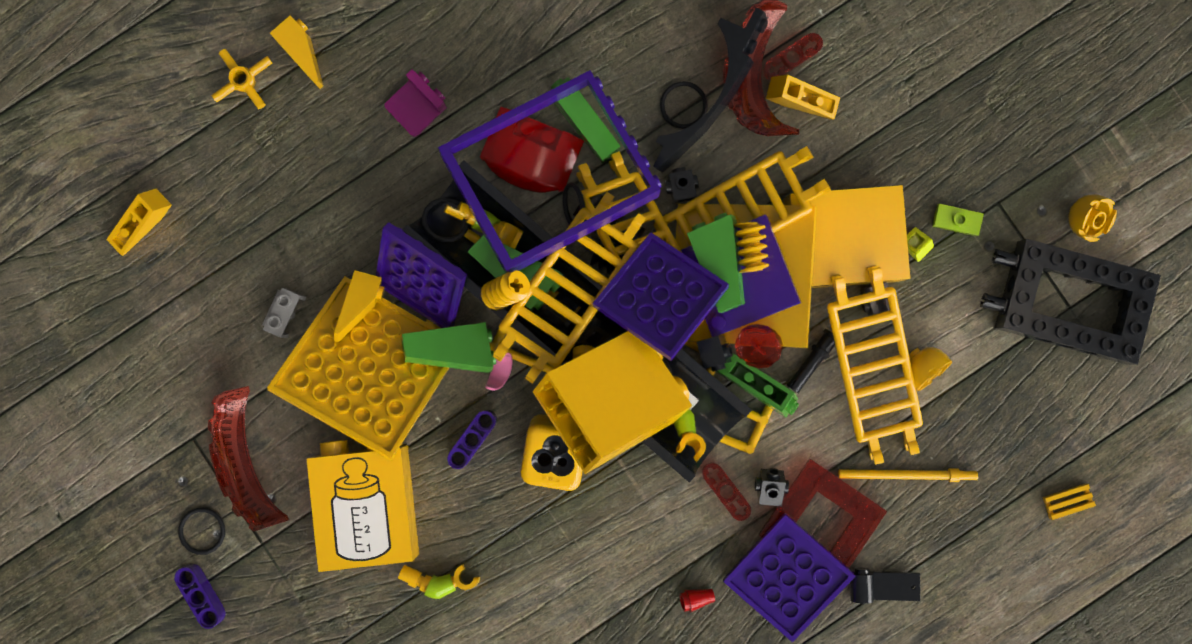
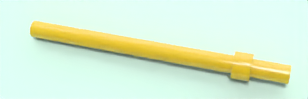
M949 468L948 471L839 469L838 478L924 479L959 482L960 480H978V472L960 471L959 468Z

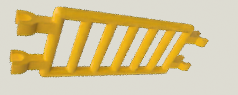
M806 146L788 158L785 157L782 151L772 154L664 215L663 218L667 224L676 220L688 245L691 246L687 233L692 230L684 215L696 208L702 222H705L706 225L712 223L713 221L704 203L715 197L723 212L727 213V215L735 216L737 224L740 223L724 193L737 186L753 219L762 216L745 180L757 174L780 217L779 220L771 223L773 232H776L811 213L813 208L809 201L831 191L827 181L823 179L813 187L803 191L792 168L814 158L810 149ZM777 162L801 208L788 214L765 170ZM654 222L653 225L656 232L660 231L657 224Z
M620 152L611 154L612 160L609 161L611 169L615 171L618 178L596 185L591 176L588 164L578 165L580 172H577L576 176L585 188L581 190L585 208L591 212L595 208L589 197L632 182L635 183L639 193L647 189L639 172L629 174ZM636 194L612 202L608 209ZM652 200L647 203L646 206L649 212L641 214L646 218L644 223L654 220L660 231L653 234L660 239H665L666 243L682 253L655 201ZM635 217L612 226L619 231L627 230ZM601 229L596 230L604 248L620 258L619 255L625 254L629 249L623 244L615 247L609 237L610 235ZM648 235L634 241L641 245Z
M606 192L593 212L587 208L580 209L566 231L581 224L585 219L588 220L607 210L614 196ZM638 213L625 233H622L610 224L599 228L629 248L622 259L587 236L576 240L616 267L609 278L568 252L565 247L548 255L530 280V290L527 297L514 303L499 324V330L506 334V337L493 353V357L501 362L515 341L534 353L539 358L525 377L532 384L547 363L555 368L559 367L598 311L593 307V302L640 246L632 239L646 218ZM558 257L602 285L596 297H593L551 268ZM545 276L589 305L582 317L538 288ZM532 295L576 324L569 336L524 307ZM518 314L563 344L555 356L511 327Z
M877 265L867 267L873 292L848 298L845 278L841 277V275L830 277L836 301L829 303L827 310L855 437L859 443L868 442L870 459L876 465L884 463L878 440L881 437L903 432L905 450H909L910 455L920 453L914 429L921 427L923 420L896 290L893 287L884 288L881 267L877 268ZM883 298L888 299L890 311L840 324L838 310ZM892 320L895 333L845 346L842 333ZM897 342L899 355L850 368L847 355ZM898 364L902 365L903 377L854 389L853 376ZM906 386L908 398L859 411L857 398ZM910 407L912 420L864 432L861 420Z

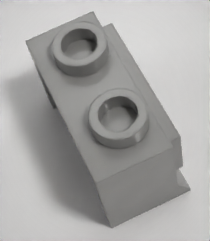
M288 288L278 289L262 324L264 326L263 330L280 338H288L289 334L284 331L289 320L295 318L294 309L299 299L305 301L306 297Z

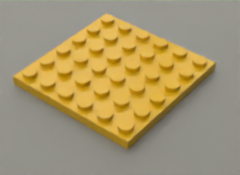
M344 276L270 382L267 390L392 461L449 368L405 362L401 340L402 334L437 328L383 297L381 300L377 299L375 307L340 342L334 341V331L351 279Z

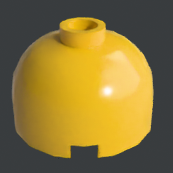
M1097 194L1085 195L1079 198L1070 208L1068 216L1069 226L1073 233L1089 242L1100 240L1097 237L1102 233L1107 234L1115 222L1117 210L1113 209L1112 204H1115L1114 201Z
M927 347L923 350L916 348L909 354L916 390L921 391L933 382L932 380L935 377L940 376L952 364V360L942 350L935 347Z

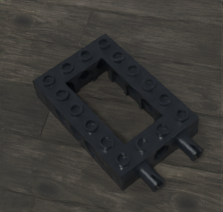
M1030 239L1017 241L1014 254L995 249L993 255L996 257H992V263L1008 266L1010 270L1003 297L1000 298L984 293L981 299L986 301H980V307L999 311L994 329L1118 363L1138 365L1161 275ZM1042 272H1055L1064 275V278H1077L1086 281V284L1106 286L1108 290L1112 291L1124 290L1122 300L1118 302L1120 308L1116 323L1112 325V328H1114L1113 334L1032 312Z

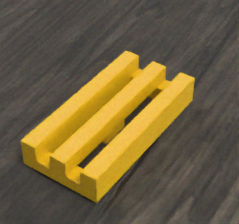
M1085 483L1042 497L1049 519L1055 520L1095 507L1096 504L1092 500L1093 495L1089 491V484ZM1083 491L1084 493L1083 495L1059 503H1055L1052 505L1050 504V501L1065 496H1069ZM1086 500L1085 503L1053 513V510Z

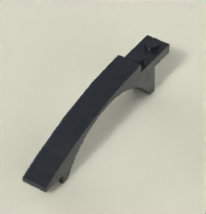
M756 7L745 28L723 18H720L717 24L726 41L729 58L727 78L723 90L713 107L696 123L679 132L658 137L656 143L663 147L653 165L658 171L663 173L708 131L735 96L754 64L748 55L754 52L759 34L763 33L768 25V17L763 10Z

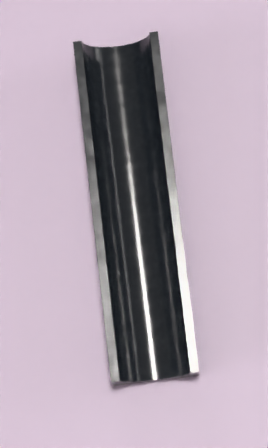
M463 160L459 166L482 208L492 213L500 221L508 222L523 231L515 250L525 253L553 238L466 161ZM454 180L440 197H449L466 203ZM440 202L428 211L427 224L430 230L441 237L458 235L464 228L465 219L459 220L443 212L446 205L456 209L458 206L449 202ZM422 217L412 224H407L402 229L413 239L422 242L428 249L440 254L454 266L461 268L467 274L464 287L484 303L481 298V289L484 284L495 279V277L468 253L474 245L473 242L464 236L453 242L435 240L426 233L422 225ZM469 225V229L475 232L477 235H479L480 237L484 235L483 233L471 228V225ZM547 256L538 261L543 263ZM560 257L551 267L561 272L565 278L593 297H596L602 288V285ZM562 286L557 290L581 307L577 314L581 310L585 312L589 307L587 303ZM514 304L501 310H490L503 320ZM536 308L531 311L539 317L543 313L540 309L537 310ZM600 311L596 312L603 320L601 324L610 333L602 344L627 332L626 329ZM519 314L511 324L512 328L554 356L563 345ZM564 328L560 329L567 336L571 333L568 328L566 330ZM575 343L561 365L573 360V348L580 345ZM680 349L672 361L666 357L664 358L672 369V376L681 378L686 384L688 391L699 400L691 411L695 417L696 434L704 439L706 450L697 462L693 458L695 450L689 445H685L681 453H676V447L682 438L678 436L674 424L669 425L642 442L690 483L712 449L733 426L747 417L752 410L685 351Z

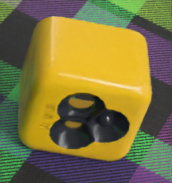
M543 414L534 416L531 419L526 434L521 466L523 481L535 486L565 491L575 490L580 485L582 469L549 417ZM542 453L549 454L551 463L546 466L541 465L538 462V456ZM559 458L566 459L567 463L565 466L558 465L557 461Z

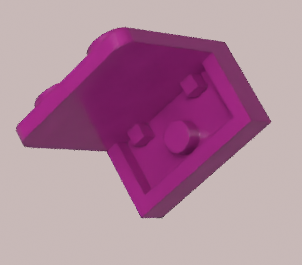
M411 69L406 74L409 81L384 106L411 136L417 137L447 109V106L443 102L445 99L444 95L437 88L432 90L427 85L430 81L421 71L417 74Z

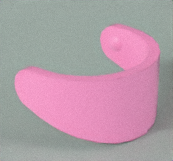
M507 352L501 362L496 359V365H493L492 372H490L485 386L486 389L495 391L505 385L513 365V358L510 353Z

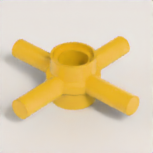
M227 49L221 50L219 55L230 69L228 76L230 82L211 95L213 99L219 102L231 92L237 90L246 92L257 109H262L266 104L254 89L255 76L273 64L271 59L266 56L248 69L247 67L238 66ZM245 74V82L238 84L239 77Z

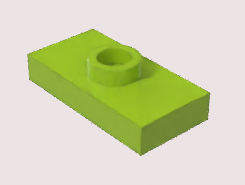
M937 204L932 227L977 237L980 234L984 214Z

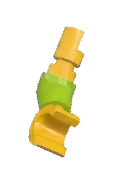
M460 202L457 209L446 205L443 210L444 213L459 220L466 219V223L470 224L471 228L483 233L466 203ZM484 210L501 242L515 249L523 231L508 222L500 221L492 213Z
M689 409L673 423L678 436L682 438L676 447V453H681L685 445H689L695 450L693 458L697 462L706 450V443L700 435L696 434L695 417Z
M464 564L456 569L454 576L448 574L439 577L435 575L433 577L429 575L424 577L422 572L407 565L403 566L398 576V579L407 582L409 586L413 588L420 587L419 590L424 592L425 596L433 599L443 598L456 591V587L463 590L472 589L480 581V577H474L470 584H466L461 580V573L465 570Z

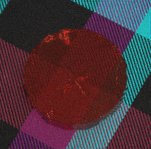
M760 324L748 325L740 331L736 338L735 350L738 357L745 360L746 364L751 367L768 368L777 362L782 354L783 343L781 337L768 326Z

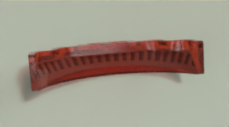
M763 0L753 5L746 14L748 16L741 25L743 28L746 27L756 7L763 10L768 17V25L765 31L759 34L754 52L748 55L754 64L735 96L728 104V107L733 110L737 117L736 120L742 126L762 136L799 135V129L783 124L774 116L764 97L761 78L763 56L774 27L787 10V4L778 0ZM728 57L725 58V62H724V69H723V81H724V83H725V81H726L727 72H728V61H729V58H728Z
M249 386L222 392L213 398V418L208 420V430L212 434L213 442L209 444V450L219 487L223 496L230 498L233 505L232 511L237 517L242 516L249 523V529L258 531L288 521L289 518L267 496L251 462L245 432V410L250 393Z

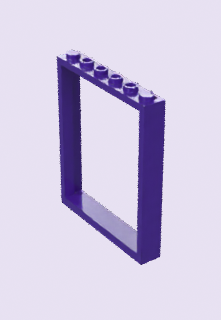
M590 70L438 147L443 162L505 273L515 270L519 271L651 202L660 195V188L662 187L660 180L656 175L652 176L648 169L650 165L647 158L639 154L633 135L629 136L625 130L626 124L621 115H616L613 110L615 106L610 96H605L602 91L603 85L598 76L594 77ZM588 86L648 188L511 260L453 154Z

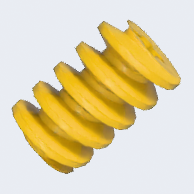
M758 222L735 224V227L742 229L737 231L735 236L743 238L736 242V245L744 248L737 252L738 256L744 257V259L738 261V264L745 266L739 273L762 271L769 266V263L762 262V259L768 257V254L761 252L762 249L767 247V244L760 243V240L766 238V235L759 233L760 230L766 228L765 225L758 224Z
M521 271L507 272L483 285L481 289L482 301L493 310H501L527 297L530 290L529 280Z

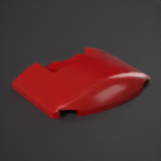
M500 107L496 118L507 113L510 109ZM525 117L488 136L480 158L486 162L494 174L518 188L538 193L556 190L563 192L584 140L564 130L561 131L532 118Z

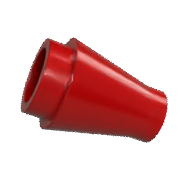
M712 588L684 590L679 595L684 612L689 611L691 613L707 604L715 602Z

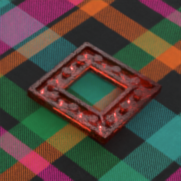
M809 459L790 486L788 494L784 495L782 507H776L758 535L762 537L784 513L797 522L816 492H819L853 516L830 550L837 559L850 568L887 511Z

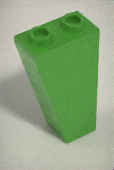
M569 77L564 80L561 78L551 88L554 89L571 79ZM580 91L553 103L602 164L611 158V154L620 150L619 143Z
M727 213L714 217V222L707 225L705 222L699 223L692 227L693 231L687 233L699 265L729 284V288L716 303L719 313L727 312L745 304L742 273H739L742 269L741 265L738 264V261L741 259L737 255L740 249L736 245L739 239L735 236L738 229L734 226L737 224L735 216L727 215Z
M483 235L468 253L495 278L505 274V271L485 235ZM503 244L511 260L523 254ZM536 261L519 271L525 274L530 282L542 263ZM554 269L556 272H558L559 274H561V275L563 276V274H562L561 272H559L558 270ZM545 276L538 288L548 294L550 291L555 293L560 288V285ZM532 295L525 306L531 311L534 308L539 310L544 303Z
M486 322L402 334L404 359L408 363L485 373L492 372L493 365H496V359L493 357L494 351H491L489 344L492 342L491 329H487Z
M734 353L731 357L732 362L726 363L725 369L716 371L785 418L788 414L793 415L799 406V403H797L798 397L795 392Z

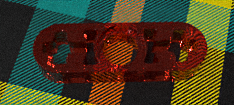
M816 33L807 34L768 60L763 69L765 77L771 80V77L786 75L818 54L823 47L821 36ZM808 40L817 42L815 50L813 47H810L805 53L802 49L807 46ZM790 51L797 52L799 61L791 63L787 59V53ZM783 61L784 65L779 68L778 74L769 72L771 64L776 67Z
M716 463L706 464L702 469V477L734 519L738 521L748 519L751 515V506L724 470ZM710 467L713 470L718 469L716 475L720 480L723 477L726 479L720 482L716 488L713 486V484L717 483L713 477L707 478ZM724 485H729L733 489V493L729 498H723L720 495V489ZM737 495L740 497L739 499H736L737 503L740 506H746V508H744V515H741L740 513L735 514L737 509L733 503H731L730 506L727 505V503L732 502L737 497Z

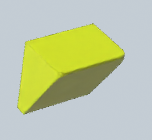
M914 227L907 234L908 253L919 262L933 249V240L917 227Z

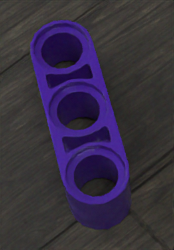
M484 410L476 415L448 454L447 461L452 468L461 469L470 462L497 424V417L494 412ZM483 414L489 415L492 419V424L489 427H484L480 422ZM469 433H474L478 436L477 445H470L467 442ZM455 452H461L464 455V463L458 464L454 461L453 455Z
M189 564L179 569L175 574V583L198 623L205 629L213 628L221 623L225 618L226 611L202 569L196 564ZM186 571L192 574V581L186 579ZM197 591L203 593L204 601L197 598ZM209 611H212L215 614V621L209 618Z

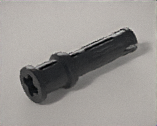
M826 328L823 330L824 334L817 344L811 346L812 352L787 384L789 388L798 394L823 359L826 360L830 357L829 353L835 347L833 333Z

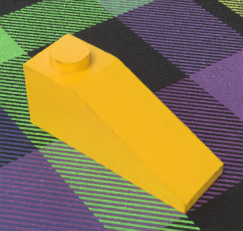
M289 15L270 34L321 89L323 82L311 38L306 33L308 28L300 19L295 21Z
M790 75L771 77L766 95L767 100L781 106L831 120L835 119L840 97Z
M157 188L138 194L106 240L121 256L125 255L162 220L172 204Z
M354 270L334 331V341L340 342L375 307L377 299H382L385 287L381 286V277Z

